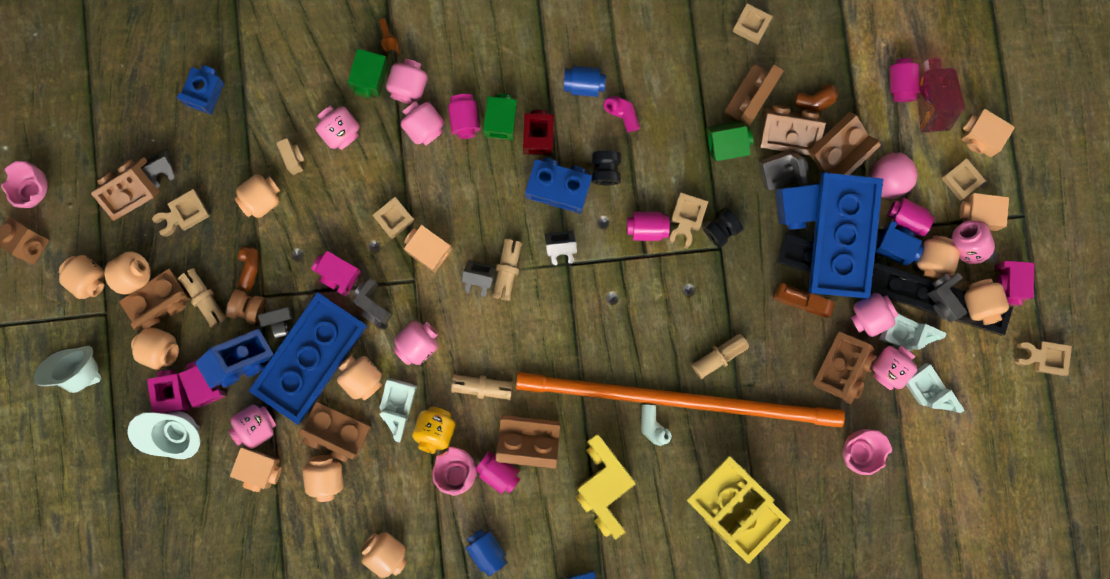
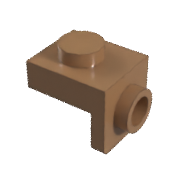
M8 217L5 224L0 227V247L32 265L36 263L49 243L47 238L32 231L11 217Z

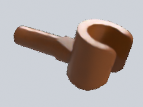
M382 18L379 20V24L383 34V39L381 40L383 56H386V59H388L387 52L389 50L397 51L399 56L398 39L391 36L386 19Z

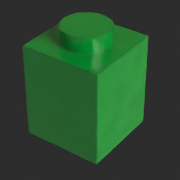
M357 49L347 81L350 88L354 90V94L364 98H370L371 95L380 96L389 65L386 56Z
M501 93L495 94L494 97L487 96L483 130L485 138L514 141L517 99H512L511 95Z
M742 121L706 127L710 156L715 161L751 155L750 146L754 143L752 130L747 128Z

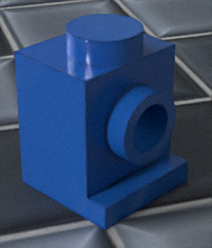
M201 65L200 70L192 67L182 92L178 94L177 98L185 106L212 115L224 82L217 77L218 72L210 67ZM203 81L204 87L197 90L200 82Z
M890 221L884 225L876 244L875 253L904 266L913 263V261H918L924 250V245L921 244L922 240L915 238V233L908 229H895L897 223Z

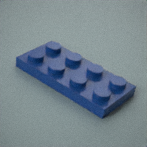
M821 173L809 293L870 299L883 187L882 178Z
M317 292L249 389V392L297 425H300L339 369L338 367L344 362L368 326Z

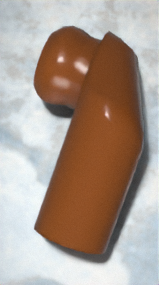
M243 246L240 248L237 256L239 261L245 262L237 287L251 291L258 273L259 253L254 247Z

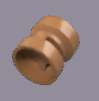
M235 289L229 299L226 315L235 320L239 318L245 319L246 323L257 326L260 322L258 315L263 314L265 310L266 298L258 295L253 297L247 296L246 292Z

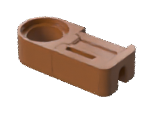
M784 283L777 285L773 296L775 301L825 318H831L835 303L829 299L787 286Z

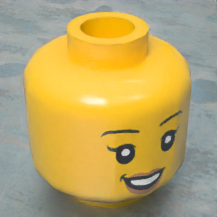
M429 407L428 410H423L419 413L412 431V437L419 443L418 448L420 450L435 454L436 450H444L449 446L456 426L451 418V413L438 407Z

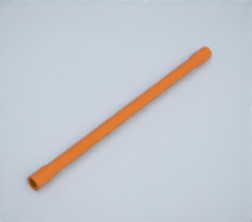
M518 372L516 390L553 392L809 422L830 427L842 428L845 420V411L839 409L809 408L547 377L541 374Z

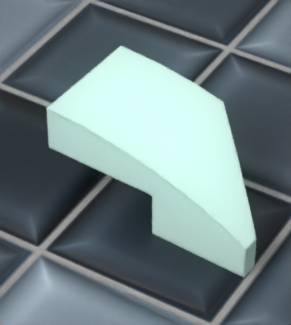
M898 314L895 317V325L882 332L879 340L897 348L902 345L911 351L913 349L919 350L933 341L941 340L946 337L947 333L927 324H919Z
M925 363L919 367L906 384L920 405L958 413L964 411L952 390L945 387L931 364Z
M388 378L380 404V416L383 421H386L392 431L394 440L400 443L406 428L417 385Z

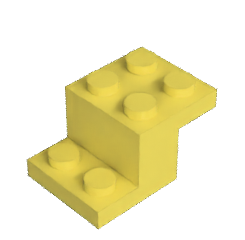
M596 434L587 441L590 447L586 452L596 465L602 462L604 466L576 487L580 492L576 498L587 513L593 509L597 514L598 518L594 522L605 537L612 534L617 539L625 533V530L608 510L607 506L636 483L601 437Z
M730 456L686 499L704 518V521L748 564L790 521L772 503L774 499Z

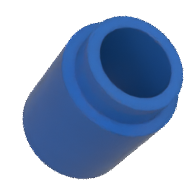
M573 66V69L565 68L564 92H571V95L598 97L599 91L605 92L606 74H600L601 68Z
M480 529L466 539L469 543L465 547L466 551L481 572L484 571L488 577L508 563L504 557L506 553L490 530L484 533Z

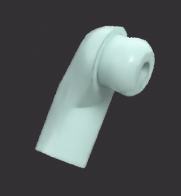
M642 405V434L655 445L662 446L668 444L672 435L670 430L665 429L656 421V405Z

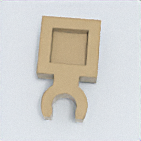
M192 189L168 203L171 212L157 213L152 217V220L156 224L162 220L167 221V227L159 231L160 235L166 237L175 231L177 225H180L181 229L185 231L210 217V214L198 193Z
M683 193L679 194L671 219L672 223L678 224V228L674 229L670 234L669 243L673 244L677 235H683L686 238L684 248L687 249L691 245L693 238L690 230H700L708 201Z
M1041 341L1038 342L1036 349L1033 344L1028 342L1017 344V348L1025 349L1028 355L1026 359H1015L1016 364L1024 366L1035 363L1036 372L1068 376L1072 346Z

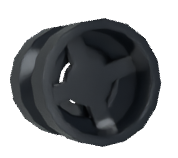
M616 151L593 152L592 163L596 167L592 173V183L596 185L621 184V173L617 168L621 164V153Z
M725 207L718 212L716 219L708 220L703 224L702 229L711 242L718 248H721L728 242L730 236H736L743 231V226L734 213Z

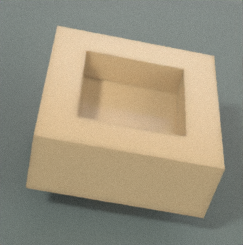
M746 4L732 32L758 45L773 16Z
M287 138L276 142L287 170L292 175L304 171L300 163L304 161V157L298 144L293 146Z
M967 158L941 178L960 201L986 181Z
M396 197L372 215L391 239L395 238L415 221Z

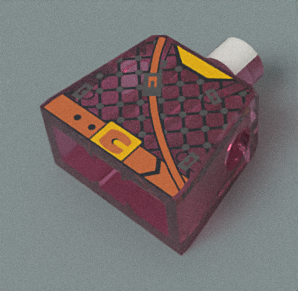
M931 58L924 62L925 73L920 79V93L917 94L921 133L950 131L965 109L956 70L954 68L943 69L940 58Z

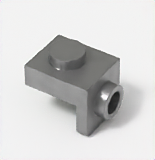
M792 150L759 160L763 185L768 191L795 181L800 185L808 183L806 176L809 172L807 161Z
M948 273L944 274L932 283L935 288L927 293L935 303L934 309L942 319H947L948 322L958 320L968 313L949 289L962 279L959 273L951 277Z
M372 278L367 282L362 281L353 294L356 297L353 302L364 310L361 315L374 325L378 321L386 325L392 315L369 299L377 288L378 283Z

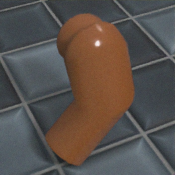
M826 84L822 90L813 96L798 92L794 106L821 112L835 103L838 97L837 89L832 84Z

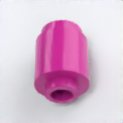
M911 58L895 60V64L889 66L890 95H893V102L916 101L917 94L920 93L919 64L913 63Z
M459 94L450 97L448 111L451 133L458 135V139L475 137V133L480 131L477 102L473 100V95Z
M902 198L899 202L895 200L887 214L891 218L890 221L897 223V228L908 229L914 232L915 236L921 235L923 237L930 230L935 218L934 215L929 213L928 209L905 198Z
M633 211L632 217H627L626 234L632 235V241H661L662 238L669 237V215H662V212Z
M491 451L486 454L476 467L477 472L480 474L479 478L501 495L505 490L511 493L521 480L516 476L520 471L510 463L497 462L496 455Z

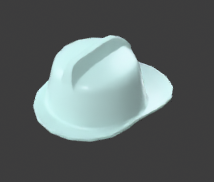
M83 346L58 351L50 355L35 370L33 375L34 382L38 386L58 385L72 393L99 383L101 375L98 373V364L92 357L93 348Z
M182 411L166 414L144 412L135 416L128 427L129 440L133 446L141 452L150 455L187 459L192 457L199 450L200 426L196 424L189 414Z

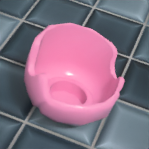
M892 152L881 157L872 165L869 177L883 179L882 198L898 199L907 194L916 185L918 171L914 162L906 154Z
M15 161L6 166L4 170L7 173V180L1 186L6 193L7 200L17 208H33L38 205L45 197L48 189L45 173L27 161Z
M861 429L853 432L846 439L842 455L849 469L860 475H872L886 466V458L892 452V447L888 437L880 431Z
M449 447L448 451L436 457L432 470L433 483L443 493L450 495L462 494L473 486L477 477L476 462L465 450Z

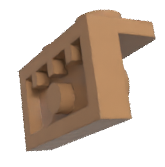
M753 65L724 113L736 121H742L749 128L784 70L773 65L770 72H767L758 65Z
M773 105V109L765 108V121L760 148L784 152L792 150L797 154L810 156L808 151L823 138L826 122L823 117L819 116L820 113L806 109L802 110V113L791 112V108L782 105Z
M849 112L808 153L821 173L851 175L866 159L871 157L881 144L878 139L867 134L858 116Z
M144 156L135 162L132 158L128 159L117 168L119 172L115 174L111 170L97 180L99 186L91 192V195L113 221L153 199L159 193L141 169L148 162Z
M167 269L149 281L145 286L119 301V303L132 321L130 325L133 330L141 332L146 328L158 327L161 324L159 320L170 314L172 316L182 311L186 307L184 303L191 298L173 270Z
M838 332L813 385L842 398L851 405L854 398L858 399L864 389L863 380L867 372L873 370L872 364L877 359L875 349L869 343Z
M316 401L304 428H300L298 435L305 437L303 440L304 444L318 450L322 445L332 450L330 456L347 462L348 458L352 460L357 459L371 426Z
M502 415L496 461L556 469L561 423L559 421Z

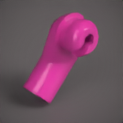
M611 96L605 99L603 103L605 111L623 119L627 133L640 129L634 106L630 101L618 96Z

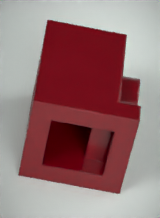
M531 110V114L524 113L523 154L552 156L554 114H548L546 110ZM540 129L544 132V136L535 137L533 135L534 131Z

